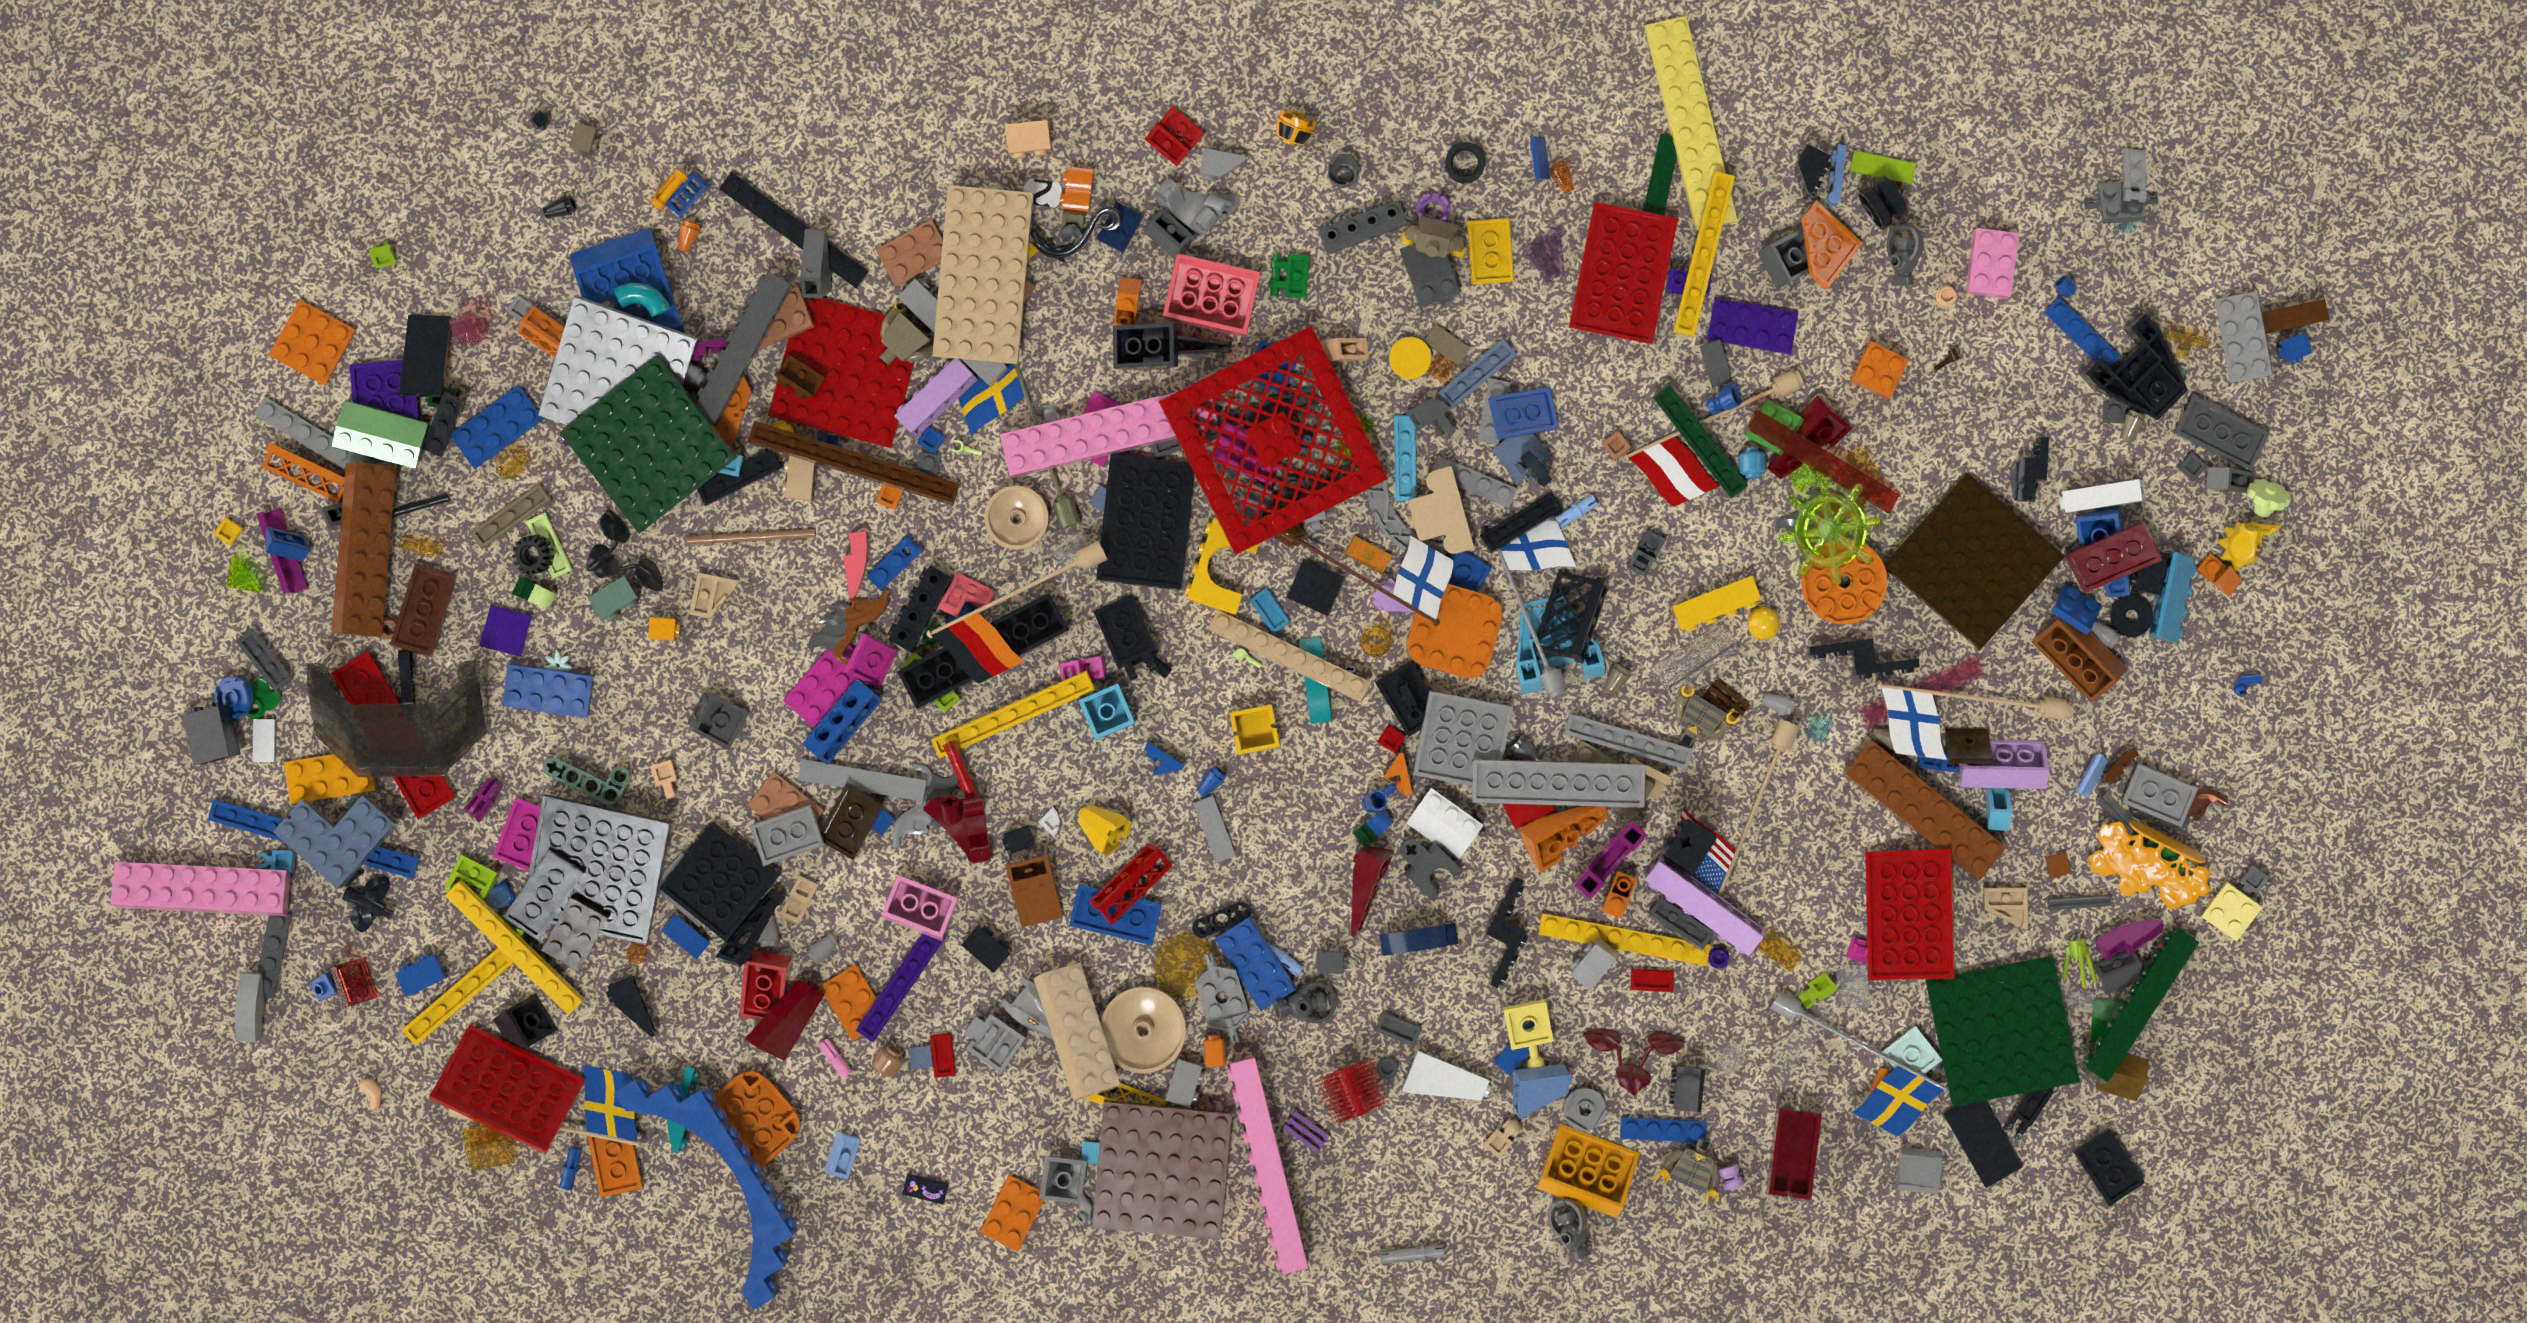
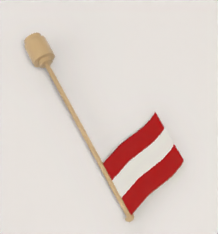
M1798 370L1786 372L1773 378L1772 389L1743 401L1738 407L1728 411L1723 410L1699 421V423L1703 425L1773 392L1776 396L1780 395L1783 398L1800 390V387L1804 386L1803 379ZM1679 431L1623 455L1625 460L1630 459L1645 473L1660 496L1673 507L1720 486L1707 475L1692 452L1676 438V436L1680 435Z

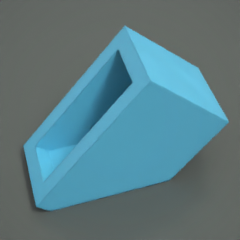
M1986 788L1987 830L2009 831L2012 817L2009 788Z

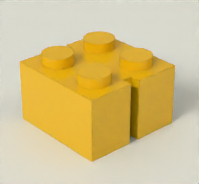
M1272 704L1230 713L1233 732H1238V735L1234 736L1238 755L1280 747L1277 729L1271 727V725L1275 724Z

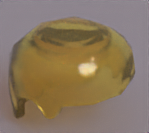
M1373 624V626L1364 629L1360 638L1362 651L1367 656L1374 658L1382 657L1389 652L1392 646V636L1386 626ZM1373 639H1378L1381 641L1370 643V641Z

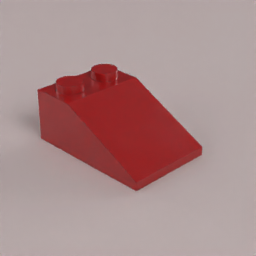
M753 949L749 960L744 964L739 1017L762 1020L788 991L792 956Z

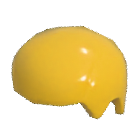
M1760 606L1754 608L1748 615L1747 625L1749 632L1756 639L1768 640L1772 639L1779 631L1780 621L1774 610L1770 607Z

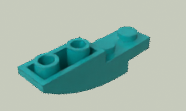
M686 1066L682 1083L679 1085L683 1091L684 1098L691 1095V1086H695L699 1073H696V1067ZM667 1120L673 1153L678 1154L681 1149L685 1150L688 1142V1138L685 1137L687 1129L678 1123Z

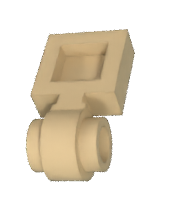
M1509 1117L1502 1125L1504 1132L1502 1133L1499 1129H1496L1483 1145L1500 1159L1513 1144L1508 1137L1512 1135L1515 1138L1523 1129L1520 1126L1521 1123L1515 1118Z

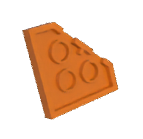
M1816 200L1801 219L1809 276L1826 290L1863 243Z
M743 377L716 427V430L731 449L733 448L752 394L745 377ZM697 394L691 397L695 403L698 401L696 398Z

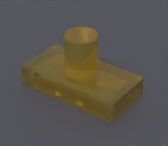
M2169 328L2165 329L2164 337L2166 339L2179 342L2175 357L2188 360L2192 345L2206 349L2209 347L2210 340L2206 337Z

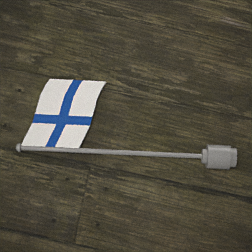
M1487 521L1484 526L1489 530L1497 524ZM1546 521L1497 550L1546 668L1542 671L1543 674L1540 676L1547 696H1550L1551 700H1557L1568 694L1566 691L1567 685L1560 669L1549 667L1510 572L1538 571L1557 567L1577 568L1558 522Z

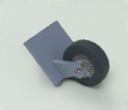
M1534 434L1506 438L1491 450L1517 483L1524 479H1527L1529 482L1535 479L1544 487L1552 481L1546 470L1550 466L1547 461L1551 456Z

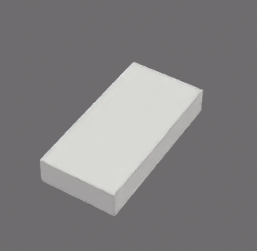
M253 719V762H275L276 719Z

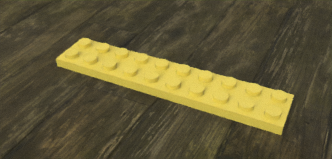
M1687 16L1648 24L1644 28L1671 136L1673 137L1695 231L1697 232L1701 224L1714 171L1726 172ZM1730 195L1723 225L1738 222L1732 195Z

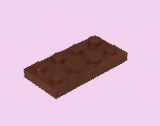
M419 564L414 565L390 646L429 657L433 656L457 579L455 574Z

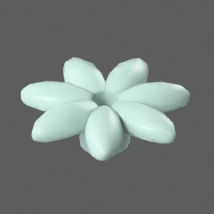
M557 651L555 659L550 656L546 657L550 665H547L545 668L563 671L572 669L570 665L565 664L569 656L561 658L560 653Z

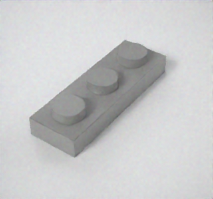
M1489 378L1477 438L1478 442L1498 445L1499 440H1497L1488 398L1508 394L1510 382Z

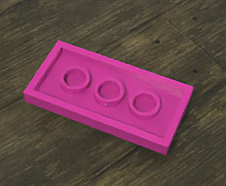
M850 645L843 653L844 658L849 660L854 652ZM827 649L783 701L815 729L820 720L834 707L835 702L845 694L848 687L857 678L844 672L847 665L839 663L835 659L833 652Z

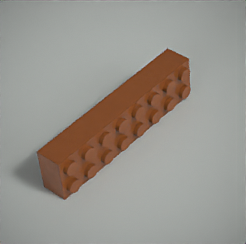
M361 462L346 463L331 633L382 637L396 467Z
M1872 740L1866 743L1843 772L1845 777L1936 849H1952L1953 863L1976 881H1980L2007 848Z

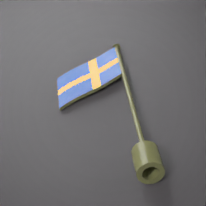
M1006 363L1005 366L1008 368V371L992 387L976 373H973L977 381L958 398L971 437L985 424L1010 410L1023 397H1025L1034 426L1038 425L1018 364ZM1049 469L1059 497L1055 499L1056 503L1052 506L1060 529H1066L1081 523L1073 498L1068 499L1067 495H1062L1054 469Z

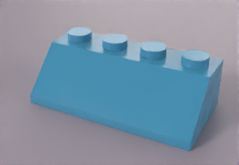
M2178 552L2168 553L2169 557L2161 594L2156 598L2153 621L2148 638L2176 643L2182 637L2183 627H2181L2182 618L2185 619L2188 607L2185 606L2186 598H2189L2191 595L2192 585H2189L2191 577L2195 575L2196 564H2194L2195 559Z

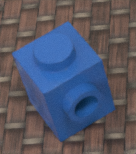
M2306 333L2278 342L2279 347L2276 348L2279 359H2283L2284 363L2290 361L2291 365L2304 361V356L2313 353Z
M339 967L309 983L319 1002L336 995L349 986Z

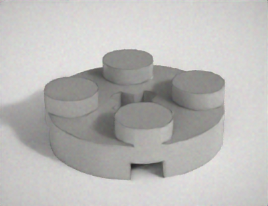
M1579 1088L1571 1092L1565 1099L1563 1105L1564 1116L1573 1128L1580 1131L1592 1130L1599 1127L1606 1117V1104L1603 1097L1597 1091L1590 1088ZM1589 1104L1588 1109L1591 1110L1590 1113L1581 1115L1580 1105Z

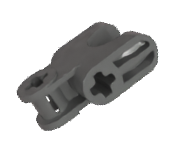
M1407 839L1400 845V854L1411 865L1404 874L1433 901L1438 898V892L1430 883V875L1435 869H1446L1454 876L1462 874L1461 868L1435 843L1427 850L1413 839ZM1407 845L1416 846L1414 849L1416 853L1414 855L1411 853L1406 854Z

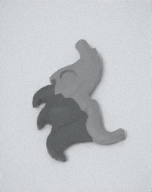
M913 765V769L921 771L922 780H927L924 802L916 801V805L903 813L897 819L891 837H893L892 847H901V837L903 835H922L929 832L927 825L933 827L941 826L923 811V807L929 799L948 796L957 788L959 781L954 769L951 777L941 778L932 774L927 766Z

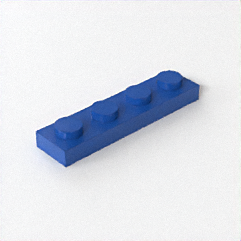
M2060 297L2044 312L2091 359L2101 358L2110 368L2121 357Z
M1621 1117L1620 1139L1697 1143L1699 1138L1706 1140L1707 1121Z

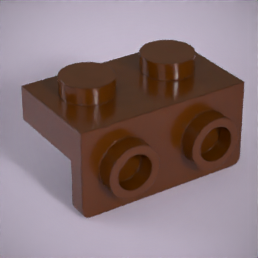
M788 355L779 371L774 374L778 378L776 381L778 384L786 389L789 386L796 389L794 394L804 400L807 397L812 400L826 379L790 355Z

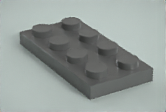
M2192 395L2173 434L2248 471H2252L2270 432Z

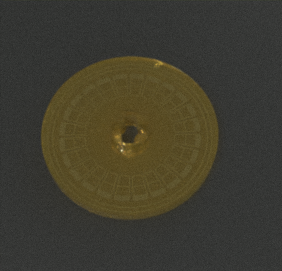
M1180 934L1171 937L1161 945L1154 959L1155 977L1160 986L1167 993L1175 997H1197L1199 995L1194 981L1207 969L1204 954L1208 953L1209 960L1211 961L1209 952H1213L1215 962L1218 965L1215 951L1207 941L1192 934ZM1186 960H1188L1189 965L1192 966L1191 970L1187 969L1186 972H1183V968L1180 966V964L1185 963Z

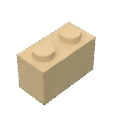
M789 456V460H785L784 472L788 474L787 481H783L782 494H786L785 498L813 501L816 464Z

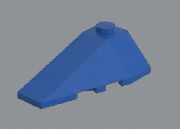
M2121 507L2098 509L2075 518L2078 539L2083 546L2124 529ZM2129 575L2103 585L2108 597L2131 595Z

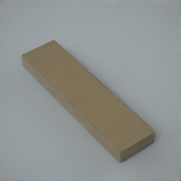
M538 483L473 529L470 534L483 550L547 505L552 499L543 486Z

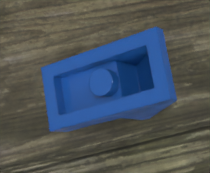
M1148 742L1144 748L1147 751L1145 756L1154 762H1157L1158 759L1161 760L1152 776L1179 771L1184 768V765Z

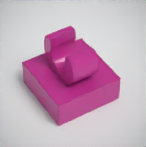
M1852 937L1846 957L1867 964V941Z

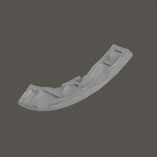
M1387 480L1367 489L1369 506L1383 533L1394 545L1407 553L1410 535L1418 539L1417 534L1412 532L1396 514L1389 497ZM1429 540L1421 541L1444 555L1445 549L1443 544Z

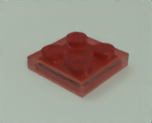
M365 957L330 968L343 1008L379 997Z

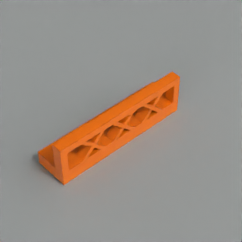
M533 306L521 319L517 333L556 358L565 327Z
M272 443L268 444L266 451L269 452L262 465L263 468L340 503L344 492L345 477ZM273 454L281 457L284 466L275 469L268 465ZM285 459L292 463L286 464ZM296 464L301 467L303 475L294 478L290 475L288 467ZM285 468L286 473H284V472H282V471H280V470ZM304 468L307 469V470H309V471H311V472L306 473L305 470H304ZM314 473L318 474L322 484L317 486L310 485L307 476ZM304 477L306 483L303 482V481H301V480H299V479H301V478ZM334 482L341 485L337 497L329 494L326 485ZM324 487L325 492L318 488Z

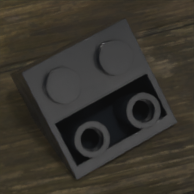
M1808 144L1802 151L1794 168L1803 198L1808 199L1811 195L1815 196L1822 184V181L1819 180L1820 176L1824 177L1831 165V162L1828 161L1831 155Z

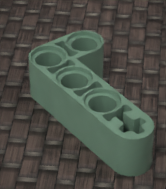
M549 758L543 765V770L548 776L608 805H616L622 800L632 779L631 771L622 766L614 768L607 781H604L558 758ZM557 762L556 766L560 769H564L565 771L563 773L559 771L551 772L552 768L549 767L550 764H555ZM620 770L626 773V779L623 782H619L616 779V774ZM571 771L578 773V780L574 783L570 782L568 778ZM591 780H595L598 784L597 790L594 792H590L588 789V783ZM611 789L617 793V798L612 802L607 799V792Z

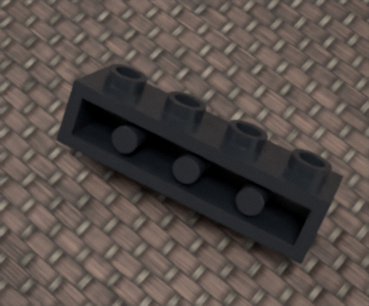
M931 565L928 569H923L919 576L921 582L918 588L913 587L908 596L911 598L907 606L903 605L898 614L901 617L897 625L893 623L887 634L890 636L889 641L911 653L914 651L954 579Z

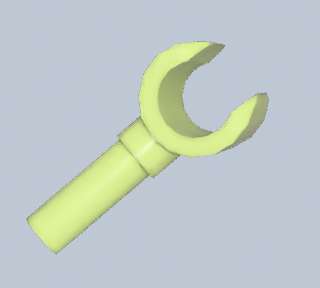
M960 440L954 441L955 443H960L961 448L959 450L952 449L953 452L957 454L966 452L979 456L982 455L981 450L965 446Z
M1238 648L1233 652V656L1239 662L1245 658L1258 668L1262 666V663L1252 658L1242 648Z

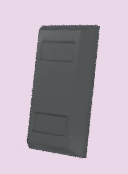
M1382 1011L1375 1031L1415 1047L1422 1027Z

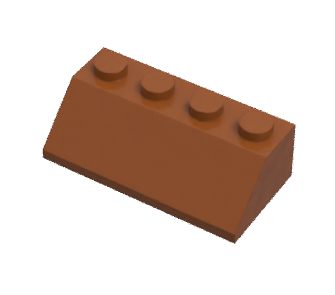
M2058 616L2032 641L2046 658L2091 703L2118 682L2128 669L2091 631L2086 635Z

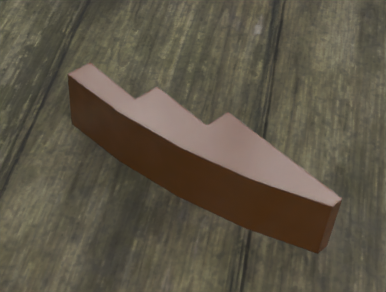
M2325 299L2262 313L2266 334L2330 320Z

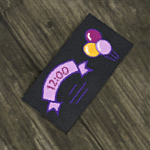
M907 1173L902 1195L944 1205L949 1183Z

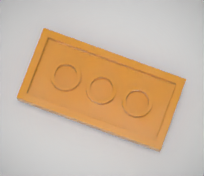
M369 748L284 762L290 805L298 804L301 799L311 802L376 791Z

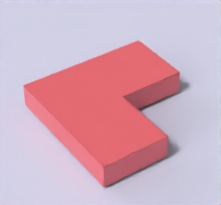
M957 572L938 608L958 617L966 601L980 608L990 603L995 591Z

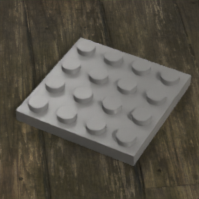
M1429 690L1412 774L1473 786V759L1503 760L1513 706Z

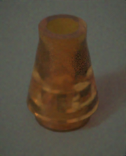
M1564 161L1549 168L1551 172L1549 175L1562 190L1563 194L1575 189L1569 166Z

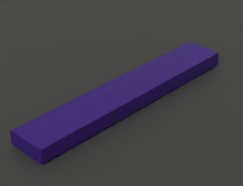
M925 934L920 936L857 1027L856 1032L874 1043L943 941Z

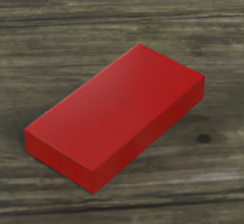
M1631 969L1630 990L1673 992L1674 971Z
M951 1033L930 1035L934 1078L956 1076Z

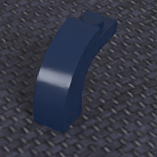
M1455 923L1379 935L1383 956L1458 944Z

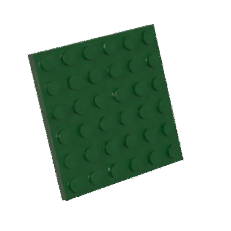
M658 355L560 432L561 436L639 534L738 458Z
M2053 955L1955 974V979L1925 980L1952 1107L2080 1083Z

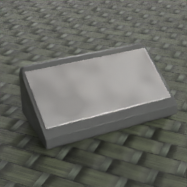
M2107 790L2104 791L2096 799V803L2115 823L2120 821L2124 824L2126 831H2129L2132 828L2130 821L2134 819Z

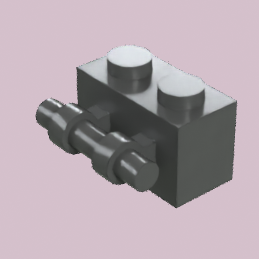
M1163 208L1149 220L1144 231L1174 260H1176L1177 254L1182 255L1190 247L1193 238L1196 240L1200 236V233L1185 226Z

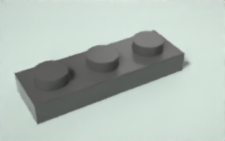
M251 629L235 641L275 692L293 680L254 629Z
M1661 897L1648 915V917L1700 951L1704 950L1715 933Z

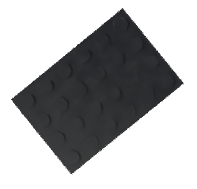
M1110 454L1100 544L1108 560L1098 564L1096 581L1181 591L1194 473L1189 463Z

